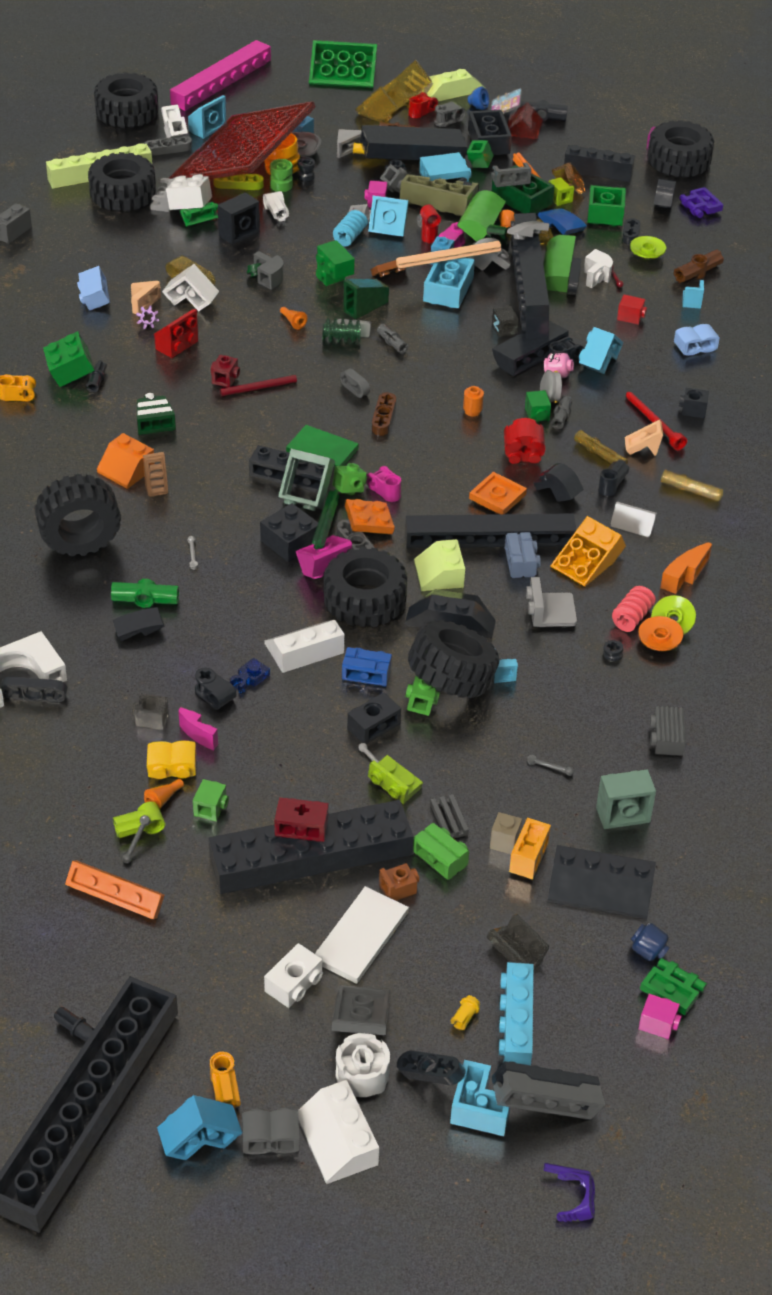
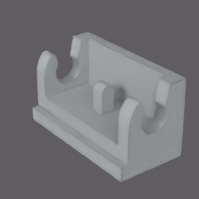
M162 178L160 183H166L168 187L175 178ZM161 186L158 188L157 195L152 197L154 201L150 205L151 210L170 212L166 192L167 187Z

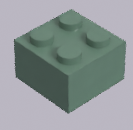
M648 769L601 776L596 809L604 829L650 823L656 790Z

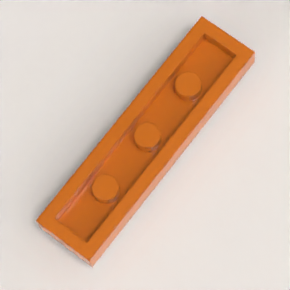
M77 860L72 861L65 883L67 886L151 919H157L165 894Z

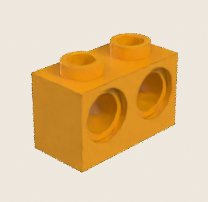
M527 818L512 850L509 872L533 879L548 846L551 825Z

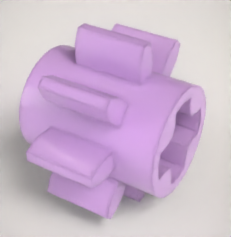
M149 306L148 310L141 307L142 313H136V316L140 317L137 324H144L143 329L147 325H150L153 329V322H159V319L155 318L158 311H151V306ZM144 313L152 315L151 322L143 320Z

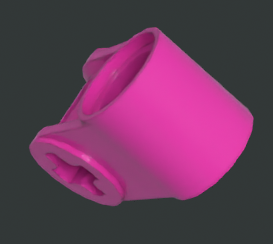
M458 222L451 224L449 228L438 236L454 240V248L463 246L466 241L464 231L457 226Z
M382 466L378 471L366 474L368 487L383 497L384 500L396 502L401 498V478L390 471L388 467Z

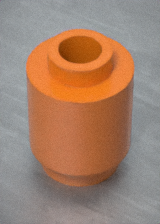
M471 386L464 391L463 409L468 416H478L483 410L484 391L477 386Z

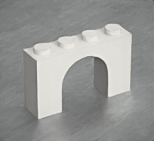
M42 631L0 647V672L12 667H24L32 670L39 679L67 681L65 664ZM0 688V708H1V707L4 706V701H3L2 690H1V688Z

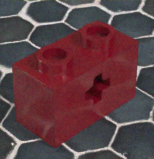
M279 797L274 820L275 836L324 842L328 824L329 803Z

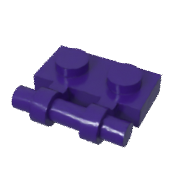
M705 187L690 191V196L682 194L679 197L682 205L685 208H689L690 213L698 218L703 217L704 213L702 211H705L707 214L723 211L724 204Z

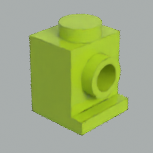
M561 177L549 180V183L555 186L553 201L557 206L573 202V185L569 186Z

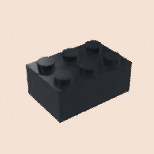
M502 110L469 111L468 131L471 140L488 141L493 155L510 154L512 135Z

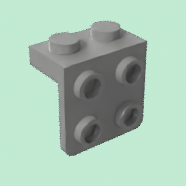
M531 577L530 586H526V599H529L528 614L532 615L533 627L575 626L577 624L573 594L542 593L540 577Z

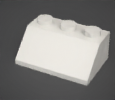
M330 620L265 640V645L282 673L343 654L344 633L335 620Z
M347 1080L320 1089L298 1110L299 1125L326 1184L378 1165L379 1146Z

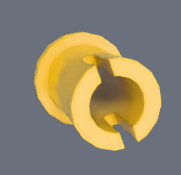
M470 995L461 999V1006L450 1020L451 1024H454V1027L459 1030H465L472 1016L480 1010V1002Z

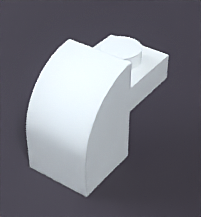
M179 106L162 107L161 112L167 138L187 136L185 119L180 115Z
M595 249L585 257L584 273H587L586 286L593 288L601 281L607 283L610 281L613 261L609 255Z

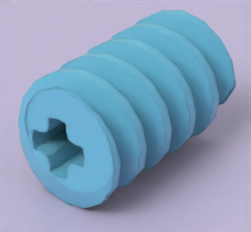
M358 210L348 212L344 219L334 228V240H337L342 246L351 245L368 224L365 214Z

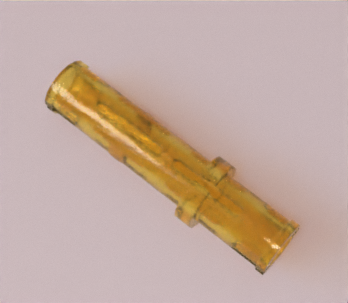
M579 430L576 433L574 441L586 447L588 452H594L611 464L614 461H618V459L624 460L628 464V459L602 444L598 438L591 437L583 430Z
M665 469L661 477L662 483L678 487V490L690 491L717 502L720 501L723 494V489L693 480L685 474L679 475Z

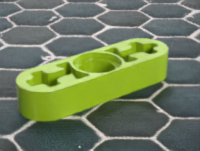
M216 173L213 176L214 186L220 189L260 190L264 187V178L259 174Z

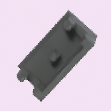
M527 162L523 163L524 167L499 169L498 166H493L494 173L491 174V177L496 187L530 184L531 167Z

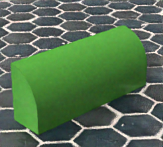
M484 190L476 193L457 226L476 242L483 239L487 235V227L490 224H494L506 201L492 191Z
M558 235L548 241L543 260L547 290L567 292L576 236Z

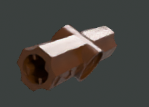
M717 249L705 255L695 254L690 262L674 269L673 275L679 283L693 277L703 278L706 275V271L722 264L724 258L721 251Z

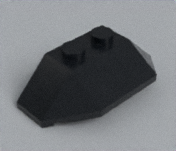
M434 589L409 607L405 625L421 627L433 620H444V622L450 621L457 625L466 626L467 629L476 631L480 636L492 638L496 620L479 596Z

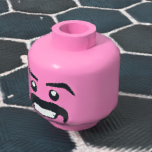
M552 353L544 361V371H558L561 374V378H567L570 371L574 369V362L570 360L567 353Z

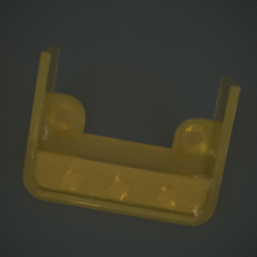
M415 60L395 79L384 87H379L355 110L363 117L377 122H388L393 118L392 114L405 105L411 97L418 95L432 80L417 60Z

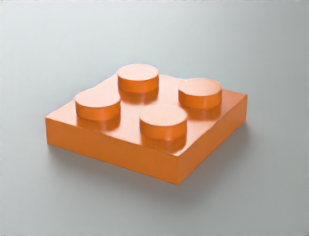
M492 472L469 493V499L498 514H506L527 494V488Z
M346 499L345 509L352 531L393 534L395 527L387 503Z

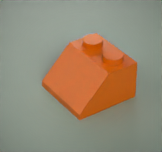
M122 433L109 443L97 467V472L128 489L145 476L143 455L153 454L154 449Z

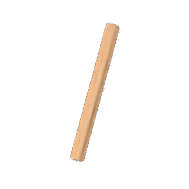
M499 241L399 257L396 259V265L401 269L501 251V244Z

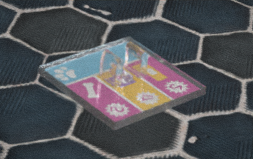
M520 88L510 93L506 92L505 95L493 99L490 110H502L504 114L519 108L521 105L522 89Z

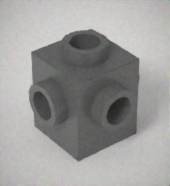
M390 164L380 179L387 182V188L391 192L397 191L400 193L401 181L408 172L401 167L397 169Z

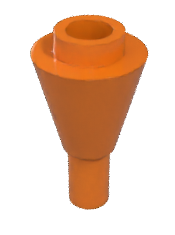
M511 210L501 211L498 215L500 225L510 227V221H514L515 213Z
M281 307L280 313L286 316L294 329L299 330L306 325V313Z
M177 779L169 785L166 784L145 790L144 802H155L158 804L159 809H161L174 792L184 787L183 781Z

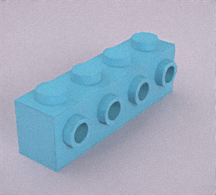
M507 962L506 973H501L500 988L505 989V995L501 994L500 1010L504 1011V1017L500 1016L499 1033H504V1039H499V1055L503 1056V1063L504 1061H512L531 1066L533 1046V964Z

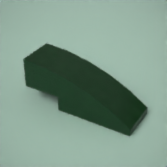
M490 224L486 231L488 238L498 239L501 246L505 247L510 245L512 234L507 233L510 227Z

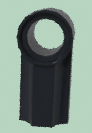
M618 459L608 469L601 471L598 488L600 494L604 496L616 494L617 486L629 473V466L626 464V461Z

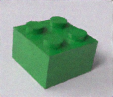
M591 185L587 223L622 226L626 188Z
M78 331L43 348L49 372L59 387L95 371L89 349Z

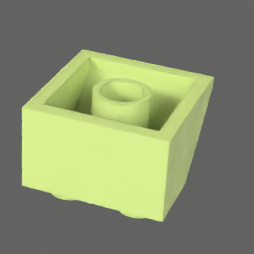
M457 539L436 541L414 559L421 591L464 587L465 566Z

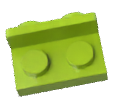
M388 755L378 763L375 760L370 763L368 777L371 781L381 786L392 798L400 800L403 804L422 788L423 782Z

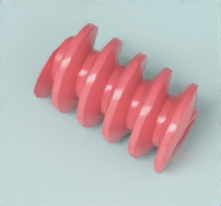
M643 586L633 587L613 610L612 619L614 624L625 632L634 630L635 626L639 624L651 607L654 606L656 602L654 593Z

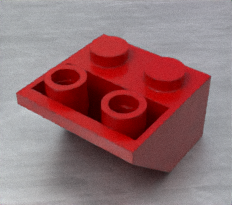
M192 309L154 333L155 349L173 358L198 342L197 310Z

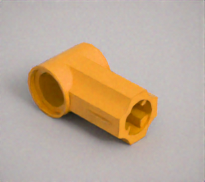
M227 1052L215 1053L210 1059V1079L213 1084L215 1101L231 1104L235 1109L241 1105L233 1056ZM226 1068L227 1070L219 1071L217 1069Z

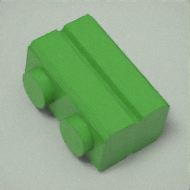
M432 823L414 837L413 852L447 880H450L457 872H460L468 865L469 850L463 842H457L453 839L447 829L440 828L435 823Z

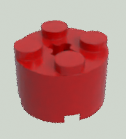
M520 418L514 420L513 424L509 427L508 425L505 427L504 446L509 462L518 464L520 461H530L535 464L541 461V457L545 453L544 428L541 424L538 425L536 420Z

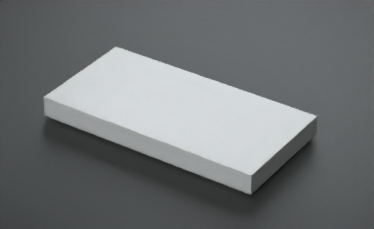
M365 886L316 951L315 955L322 959V967L357 984L406 917L409 907Z

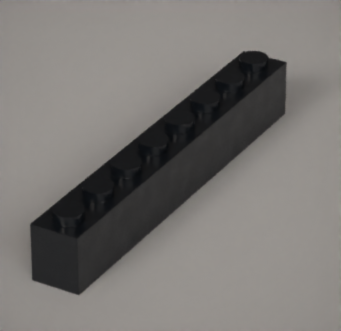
M574 514L406 516L405 520L406 548H428L436 541L456 539L460 548L505 547L507 533L520 534L530 532L532 540L537 542V547L565 546L577 530Z

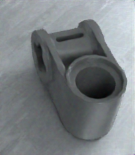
M453 101L437 105L435 107L437 113L434 124L439 127H446L460 122L464 119L466 110Z

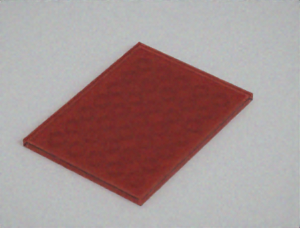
M311 101L232 115L169 179L178 176L192 178V176L199 174L203 175V177L209 176V179L253 173L315 109V103Z

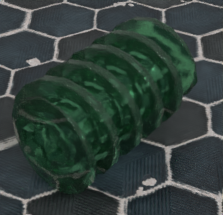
M327 318L325 324H323L322 342L328 337L329 343H332L334 338L337 343H340L341 338H343L344 343L347 344L350 338L352 344H355L356 339H358L360 344V321L357 320L356 324L353 325L350 319L346 325L344 319L341 320L340 324H338L337 319H334L333 323L330 324V320Z

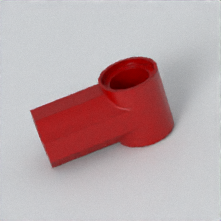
M428 204L420 210V216L422 217L421 239L423 242L430 244L438 236V225L441 222V217L434 206Z

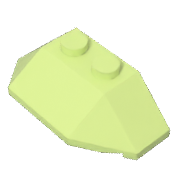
M458 69L452 72L428 76L427 79L433 85L427 95L431 98H437L439 102L470 95L476 88L483 85L465 69Z

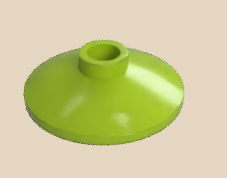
M641 236L631 241L630 249L640 257L657 258L666 252V245L658 238Z
M677 595L667 596L659 600L655 604L651 617H677L678 620L676 622L682 627L683 635L692 629L696 620V612L692 603L686 598Z

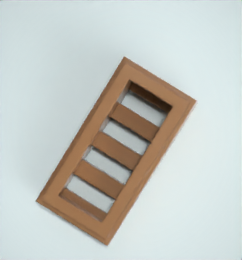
M164 452L143 455L145 487L148 496L168 494ZM160 462L159 464L149 465V463Z

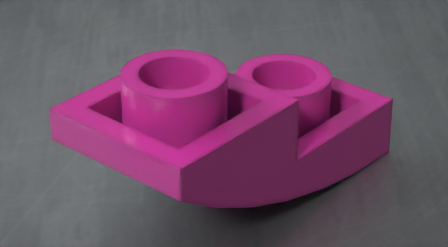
M180 707L178 710L179 725L182 730L197 743L214 751L218 745V729L202 723L201 714Z

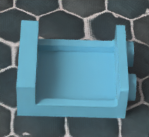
M459 152L420 157L419 173L421 176L430 177V181L439 178L454 179L463 177L469 182V178H471V169L467 167L465 159L462 158Z

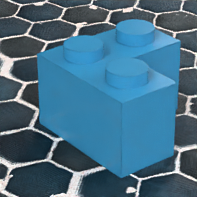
M196 1095L188 1098L182 1106L170 1114L157 1127L166 1156L187 1160L204 1144L225 1149L242 1134L233 1105Z

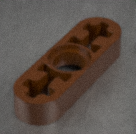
M385 392L379 395L372 419V432L375 435L383 436L390 431L396 408V396L393 393Z

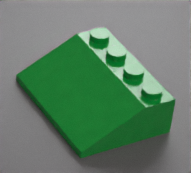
M313 40L309 84L373 88L377 66V44Z

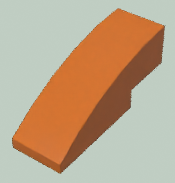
M708 542L699 545L677 557L664 570L660 588L677 594L684 582L693 584L709 561L712 544Z

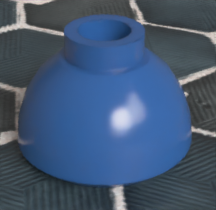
M483 86L476 88L468 96V103L479 110H485L489 105L487 90Z

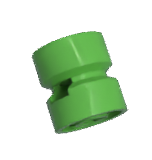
M287 159L273 160L270 163L271 189L277 192L289 191L293 187L292 162Z

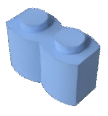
M700 324L693 328L683 327L676 330L674 343L684 355H695L699 352L707 353L718 349L720 337L709 324Z

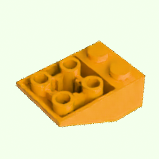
M587 516L550 566L586 587L615 562L626 545L622 535Z

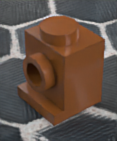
M407 863L388 870H385V868L380 869L379 886L385 896L397 901L417 894L419 875L415 868L410 869Z

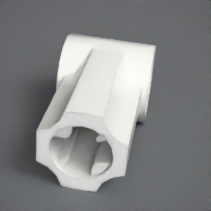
M282 192L263 194L265 209L271 211L274 219H277L279 222L285 221L289 216V210L284 203Z

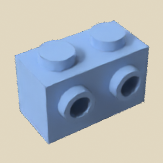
M99 266L79 273V282H77L81 292L79 298L83 305L86 304L89 311L110 303L107 279Z

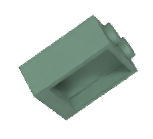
M291 449L278 497L283 499L284 504L287 505L299 503L303 504V508L307 510L323 509L335 461L328 457ZM299 461L325 467L316 501L290 495Z

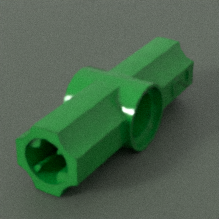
M141 579L138 583L112 582L111 601L135 602L137 606L142 608L151 607L153 603L178 604L179 586L156 585L150 579Z

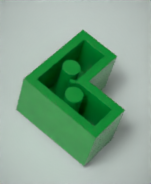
M337 240L317 246L316 276L325 286L344 281L345 277L354 274L355 258Z

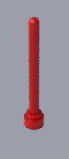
M632 392L626 393V398L652 423L658 420L662 422L663 433L669 438V443L675 450H681L686 446L687 438L682 433L672 431Z

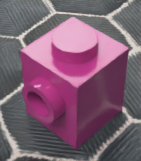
M370 181L369 189H365V200H368V207H372L373 196L387 197V182Z
M649 994L641 1014L638 1029L669 1039L672 1030L677 1031L682 1016L677 1014L679 1004L672 1002L670 999Z

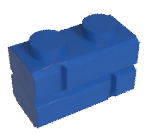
M347 647L342 664V680L387 687L392 666V654L383 651L375 652L362 648Z

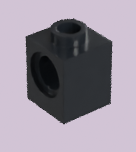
M686 388L685 395H680L679 407H682V415L705 418L709 391Z

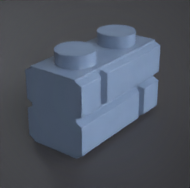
M530 532L520 534L507 533L505 552L510 576L512 578H522V576L535 577L537 568H540L541 564L540 555L535 554L537 553V542L532 540Z

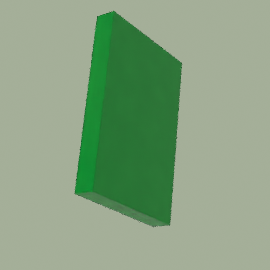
M305 425L286 446V452L290 453L291 449L312 453L333 459L335 466H345L359 449V443Z

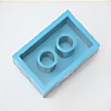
M460 258L434 263L424 282L423 301L450 308H459L474 278L475 259Z

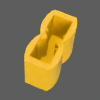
M192 741L149 743L147 750L148 777L163 779L174 776L184 779L195 776L196 743Z

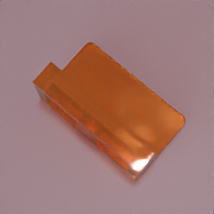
M571 162L552 169V174L556 178L561 177L566 183L573 185L579 194L585 192L582 176Z

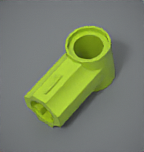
M152 801L146 802L138 808V811L113 817L117 837L122 838L136 834L141 825L140 818L143 815H147L151 820L150 824L145 826L143 831L147 834H156L162 831L165 827V821L158 804Z

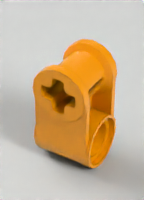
M1 375L0 399L3 401L25 402L33 400L36 380L28 375Z

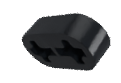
M630 218L625 221L622 233V241L624 243L631 244L633 239L639 237L641 225L639 220Z

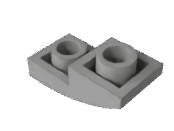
M540 221L523 222L509 228L507 233L513 234L515 239L525 240V236L533 237V233L540 234L541 230L548 231L549 223Z

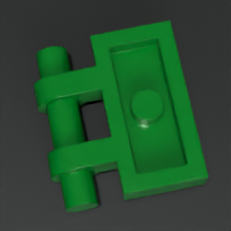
M661 958L657 967L654 966L642 981L640 990L647 994L667 998L672 1002L678 1003V1012L686 1015L698 999L699 991L703 992L707 983L699 979V975L693 972L688 973L679 968V964L676 962H669Z

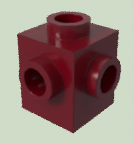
M219 355L211 365L212 384L231 387L234 380L238 379L240 375L238 358Z

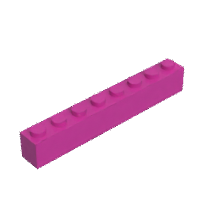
M255 40L170 89L171 105H178L180 109L186 111L271 61V46Z

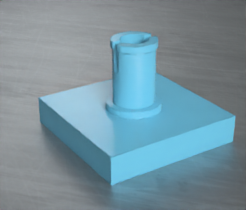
M373 196L368 232L404 237L409 201Z

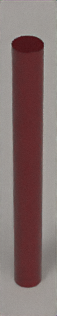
M296 375L222 388L220 389L221 396L296 383L297 377Z

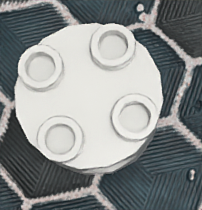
M357 1033L345 1038L344 1043L341 1046L339 1045L336 1050L337 1082L347 1080L355 1097H369L382 1093L389 1080L390 1052L387 1044L383 1040L381 1043L372 1034Z

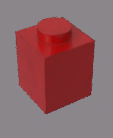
M624 294L619 303L617 320L639 325L641 318H645L647 307H644L645 299Z

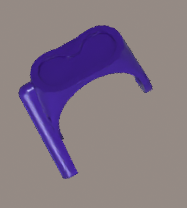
M544 1163L543 1171L558 1174V1178L564 1181L580 1180V1184L586 1188V1194L581 1204L570 1211L557 1213V1220L560 1222H571L577 1219L584 1221L594 1218L595 1183L591 1173L587 1170Z

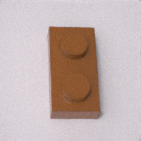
M396 260L377 265L370 270L372 276L379 275L381 278L390 275V271L395 270L398 273L406 270V268L399 269L396 265Z

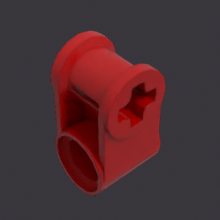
M425 92L409 99L408 115L412 118H421L435 111L438 99L429 97Z

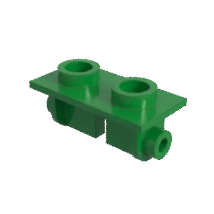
M208 202L201 208L180 210L186 227L217 219L218 214L216 210H218V204Z

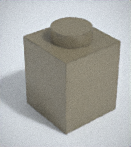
M498 812L491 831L490 849L511 854L521 832L522 818Z

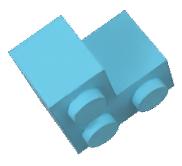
M594 327L587 336L585 349H582L579 355V363L586 368L605 374L610 359L617 360L624 342L615 334Z
M464 1060L465 1076L456 1088L450 1123L504 1136L511 1107L497 1105L495 1092L488 1090L491 1066Z

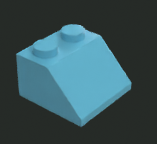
M220 96L189 115V132L204 139L226 127V96Z

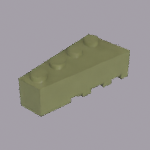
M407 174L401 181L400 199L408 200L410 205L416 204L422 207L431 204L439 212L454 213L456 216H462L471 199L478 192L479 183L472 182V186L463 185L464 181L447 183L446 179L441 178L430 181V177Z

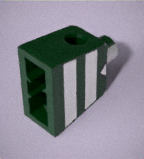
M147 393L144 398L137 400L138 435L176 430L175 412L165 396H155L153 393Z

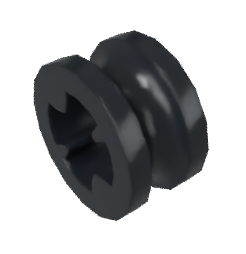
M617 640L605 642L603 647L604 657L610 661L622 659L623 644Z

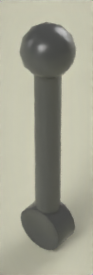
M535 755L527 757V762L530 765L540 764L563 771L568 776L574 774L572 767L566 768L539 760Z
M143 815L140 818L141 825L127 854L122 856L124 863L131 862L134 848L145 826L150 824L151 820L147 815Z

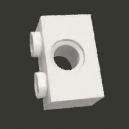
M298 943L264 976L265 992L289 1008L295 1001L298 1002L304 997L306 990L312 984L315 985L320 981L323 975L322 959Z

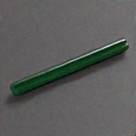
M334 489V491L329 490L312 540L316 550L318 548L323 549L340 498L337 489Z

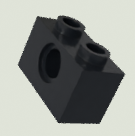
M383 692L361 706L353 708L348 713L347 729L362 743L368 744L401 724V707Z

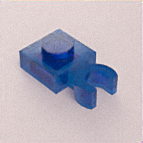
M252 658L238 669V675L230 678V683L233 686L239 684L238 692L243 693L246 691L248 684L255 687L270 675V668L257 659Z

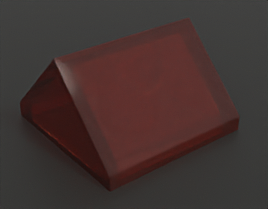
M527 102L510 115L507 125L512 136L538 139L543 119Z

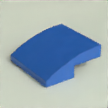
M561 208L539 212L538 214L543 222L549 223V228L555 226L562 235L581 232L587 227L579 217Z

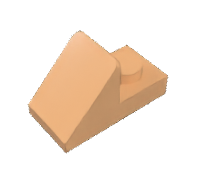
M159 281L131 284L132 313L141 314V307H144L146 310L161 298Z
M658 420L626 436V451L631 455L648 446L656 456L663 437L662 422Z

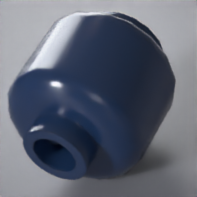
M652 923L646 926L641 924L630 939L633 941L632 949L647 961H653L656 957L659 959L663 958L670 948L666 945L669 939L668 935Z

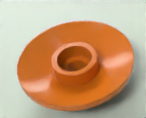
M655 616L642 622L639 627V638L650 649L668 651L676 648L682 642L683 629L679 623L671 618Z

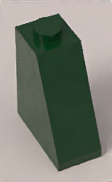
M377 279L344 280V312L356 320L389 302V286Z

